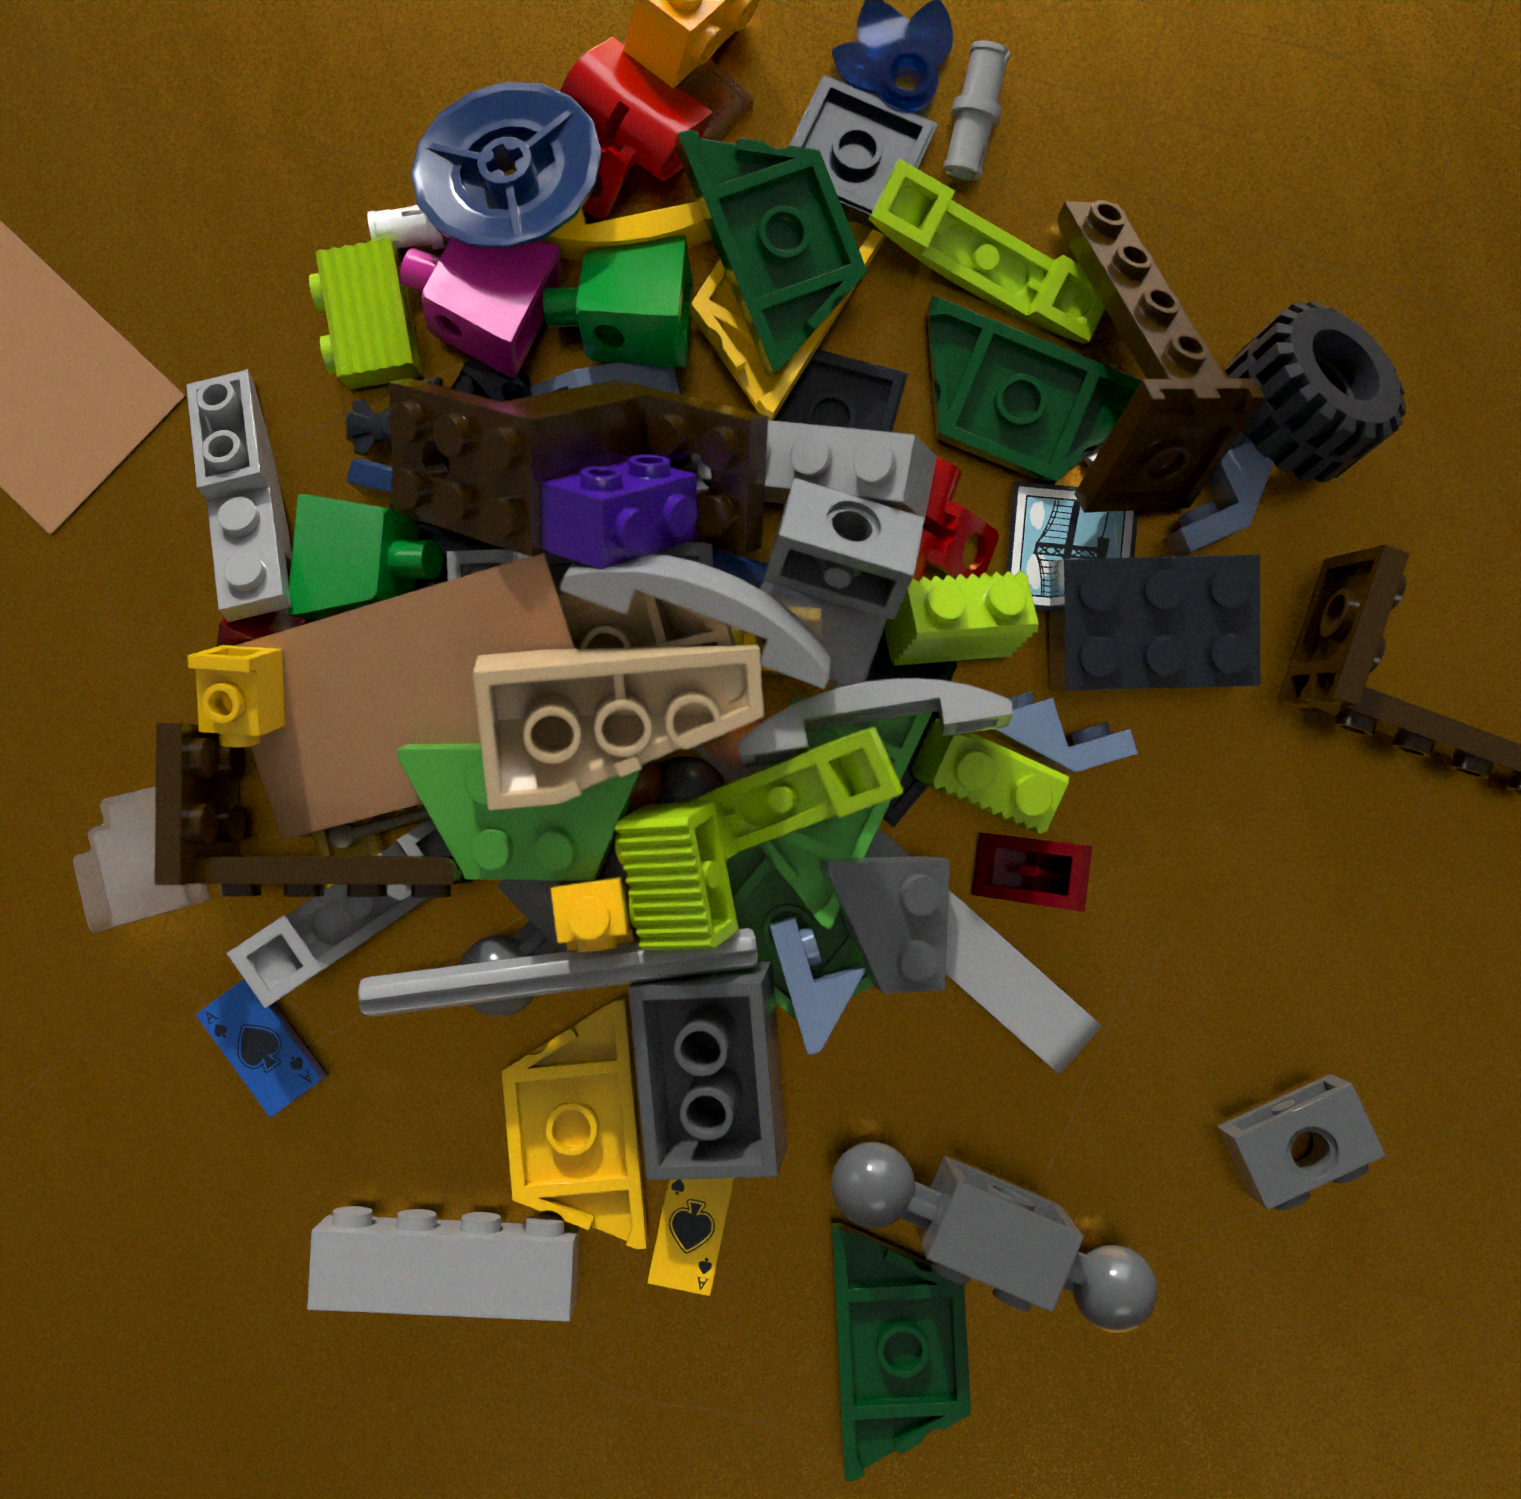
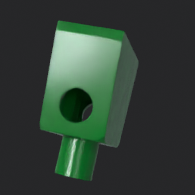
M674 236L588 251L583 255L579 286L544 289L543 310L547 327L579 326L585 356L592 361L687 367L691 323L690 311L694 285L686 236Z
M298 494L289 584L292 607L287 608V615L308 622H315L414 592L415 579H436L439 576L443 564L441 548L434 540H419L417 522L389 509L308 494Z

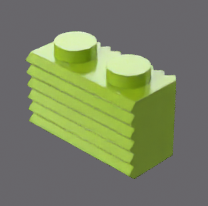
M382 238L379 241L370 240L367 243H357L354 246L344 245L341 248L332 247L329 250L320 249L315 252L319 273L309 275V286L318 313L326 312L330 335L320 336V349L327 372L329 374L336 373L337 378L349 390L386 384L389 381L423 377L408 287L401 285L399 280L403 258L393 241Z
M1020 570L1015 576L1007 571L1004 576L995 572L991 577L983 573L979 578L972 573L967 579L961 574L956 579L947 575L944 580L935 576L929 581L923 576L918 582L913 578L895 619L891 620L881 617L890 660L894 666L1012 657V652H1017V647H1022V643L1027 642V638L1032 637L1033 633L1038 631L1039 624L1028 577Z
M937 718L932 722L911 768L915 779L1038 835L1048 830L1069 784V776L972 732L942 737L940 722Z
M699 800L691 803L689 801L669 804L661 803L657 805L652 803L644 805L617 821L615 828L617 831L615 851L619 862L624 865L623 869L628 873L626 883L630 885L628 915L632 926L637 929L636 934L641 937L639 947L642 950L715 949L739 930L713 800L704 802Z

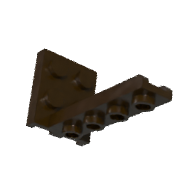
M1097 200L1095 202L1065 201L1058 215V228L1146 379H1142L1074 495L1084 513L1190 508L1265 397L1253 378H1225L1210 354L1207 344L1199 336L1181 307L1179 299L1173 294L1155 265L1152 255L1142 244L1129 223L1126 213L1120 208L1118 203L1105 200Z
M1385 544L1326 558L1278 700L1299 708L1315 707L1336 715L1334 725L1352 733L1373 736L1375 730L1393 736L1395 738L1392 746L1409 754L1431 758L1433 752L1450 757L1452 760L1449 767L1457 772L1483 779H1489L1491 773L1509 779L1506 789L1521 795V744L1365 686L1370 672L1378 666L1383 657L1385 638L1382 635L1390 611L1397 606L1404 594L1407 580L1403 572L1410 553Z
M156 723L155 885L221 884V896L225 897L261 896L262 884H284V897L324 896V884H347V897L387 896V885H411V897L435 898L451 897V885L473 882V879H465L462 870H460L453 856L238 855V842L241 841L245 831V815L242 807L239 805V778L243 775L246 765L244 747L221 746L219 744V733L199 732V725Z

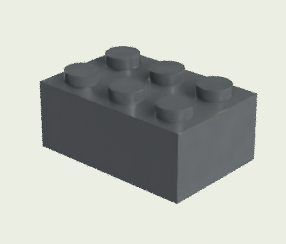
M772 960L757 961V965L752 968L632 983L629 987V999L647 1180L778 1177L787 1149Z

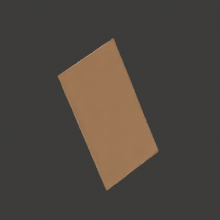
M0 220V487L50 535H53L186 396Z
M545 553L534 557L522 558L235 645L279 648L283 650L286 726L260 736V744L250 746L282 840L423 804L398 761L397 749L407 744H481L473 670L478 655L575 649Z

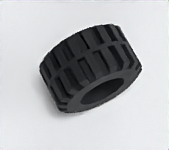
M1309 301L1306 305L1302 302H1297L1287 309L1285 308L1234 356L1225 370L1228 375L1226 379L1253 378L1265 397L1242 430L1244 436L1253 442L1256 446L1255 449L1264 458L1268 457L1277 468L1286 473L1292 471L1299 479L1309 482L1313 478L1318 482H1329L1334 477L1338 478L1396 432L1403 423L1401 417L1406 414V403L1402 398L1405 394L1402 382L1395 373L1397 370L1382 350V347L1356 321L1350 320L1342 312L1332 307L1327 309L1317 302Z

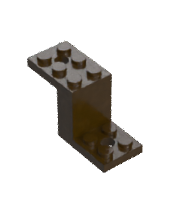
M412 378L389 381L390 411L388 421L391 430L392 452L391 490L394 512L529 557H534L547 553V551L541 550V482L580 473L582 469L588 467H604L628 461L630 457L637 455H657L668 458L671 468L697 474L696 505L698 513L695 525V540L742 554L762 549L769 418L767 415L617 379L505 402L495 401ZM443 454L449 458V470L444 462ZM699 458L710 469L711 482L709 487L700 478L698 472Z

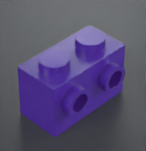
M637 455L630 457L628 461L604 467H588L582 469L580 473L541 482V550L604 569L694 541L698 513L696 505L697 474L671 468L670 460L666 457Z

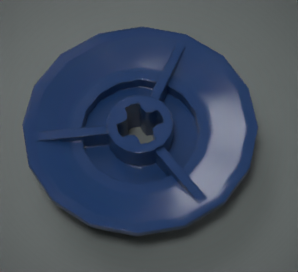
M502 82L468 92L438 113L418 141L410 175L417 205L439 233L471 248L508 250L545 239L576 217L596 187L602 151L592 118L572 96L542 83ZM514 169V171H515V172H514L513 174H511V175H508V176H505V175H504V173L507 172V171H509V170Z

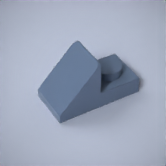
M792 915L770 922V929L806 1051L810 1055L822 1050L862 978L865 966L863 963H857L812 977L810 967L822 964L812 927L808 926L798 929L795 916Z

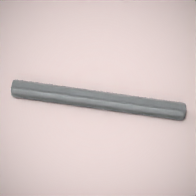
M746 928L739 929L715 949L642 950L639 947L640 942L617 945L615 948L577 953L576 950L367 977L360 981L358 998L362 1014L366 1017H377L752 968L757 965L758 960L756 938L753 930Z

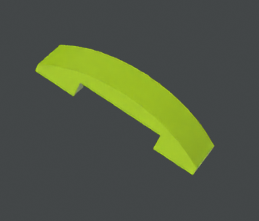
M902 159L896 162L869 217V220L881 232L923 264L986 302L1063 337L1083 344L1090 341L1105 307L1079 263L1065 255L1055 260L1051 259L951 200L955 193L953 189Z
M872 727L802 752L687 801L690 803L699 800L702 802L714 801L725 860H727L739 851L838 815L840 818L900 795L903 793V790L876 728Z

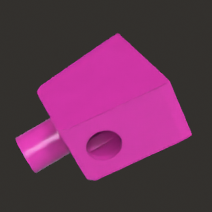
M450 239L441 257L415 248L409 249L401 264L399 280L401 285L422 292L421 300L426 325L433 336L506 376L516 378L545 320L543 310L544 289L562 287L559 246L541 241L506 250L471 248Z

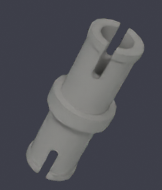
M984 40L973 42L971 45V55L962 93L960 96L955 97L951 109V115L955 118L947 158L944 161L942 170L946 171V174L962 180H979L982 178V168L992 127L999 124L1003 110L998 104L1011 52L1000 43Z

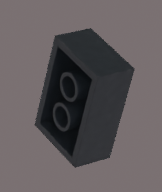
M1260 555L1080 558L1049 562L1051 611H1049L1050 689L1068 691L1260 686Z

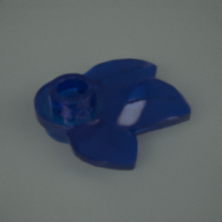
M865 0L857 20V41L840 44L832 49V57L837 72L848 85L864 92L878 93L880 99L910 112L924 108L932 101L937 90L939 80L937 68L952 50L953 30L947 9L941 0H933L920 8L909 21L906 16L883 0ZM901 76H910L917 82V87L912 90H905L898 87L895 81Z

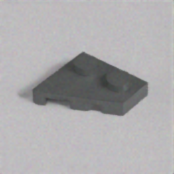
M941 856L821 859L820 869L825 880L831 883L844 911V914L841 916L851 938L859 944L863 953L862 962L873 986L882 993L944 991L950 860Z

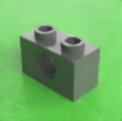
M794 478L777 527L764 581L894 620L914 576L925 518Z
M1333 1074L1324 1076L1217 1126L1248 1195L1266 1210L1274 1208L1281 1211L1297 1207L1311 1197L1310 1190L1330 1181L1333 1183H1346L1355 1180L1369 1171V1163L1386 1156L1353 1084ZM1311 1132L1313 1136L1311 1152L1305 1158L1293 1161L1291 1148L1294 1140L1303 1133Z

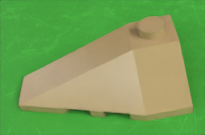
M758 645L553 649L478 655L473 670L488 810L560 804L581 795V790L617 775L621 778L642 769V764L680 748H692L764 717Z

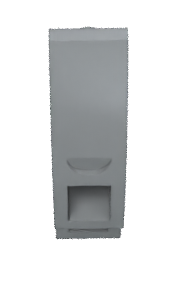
M248 370L186 384L196 483L208 506L218 609L229 623L290 608L292 605L287 567L291 566L292 563L291 544L274 457L252 376Z

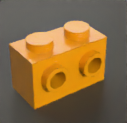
M636 0L623 51L670 87L675 88L697 66L706 63L717 48L734 32L742 30L756 11L759 0Z

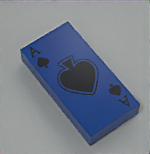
M245 979L195 1014L270 1118L327 1077L324 1070L275 1003L264 1008Z

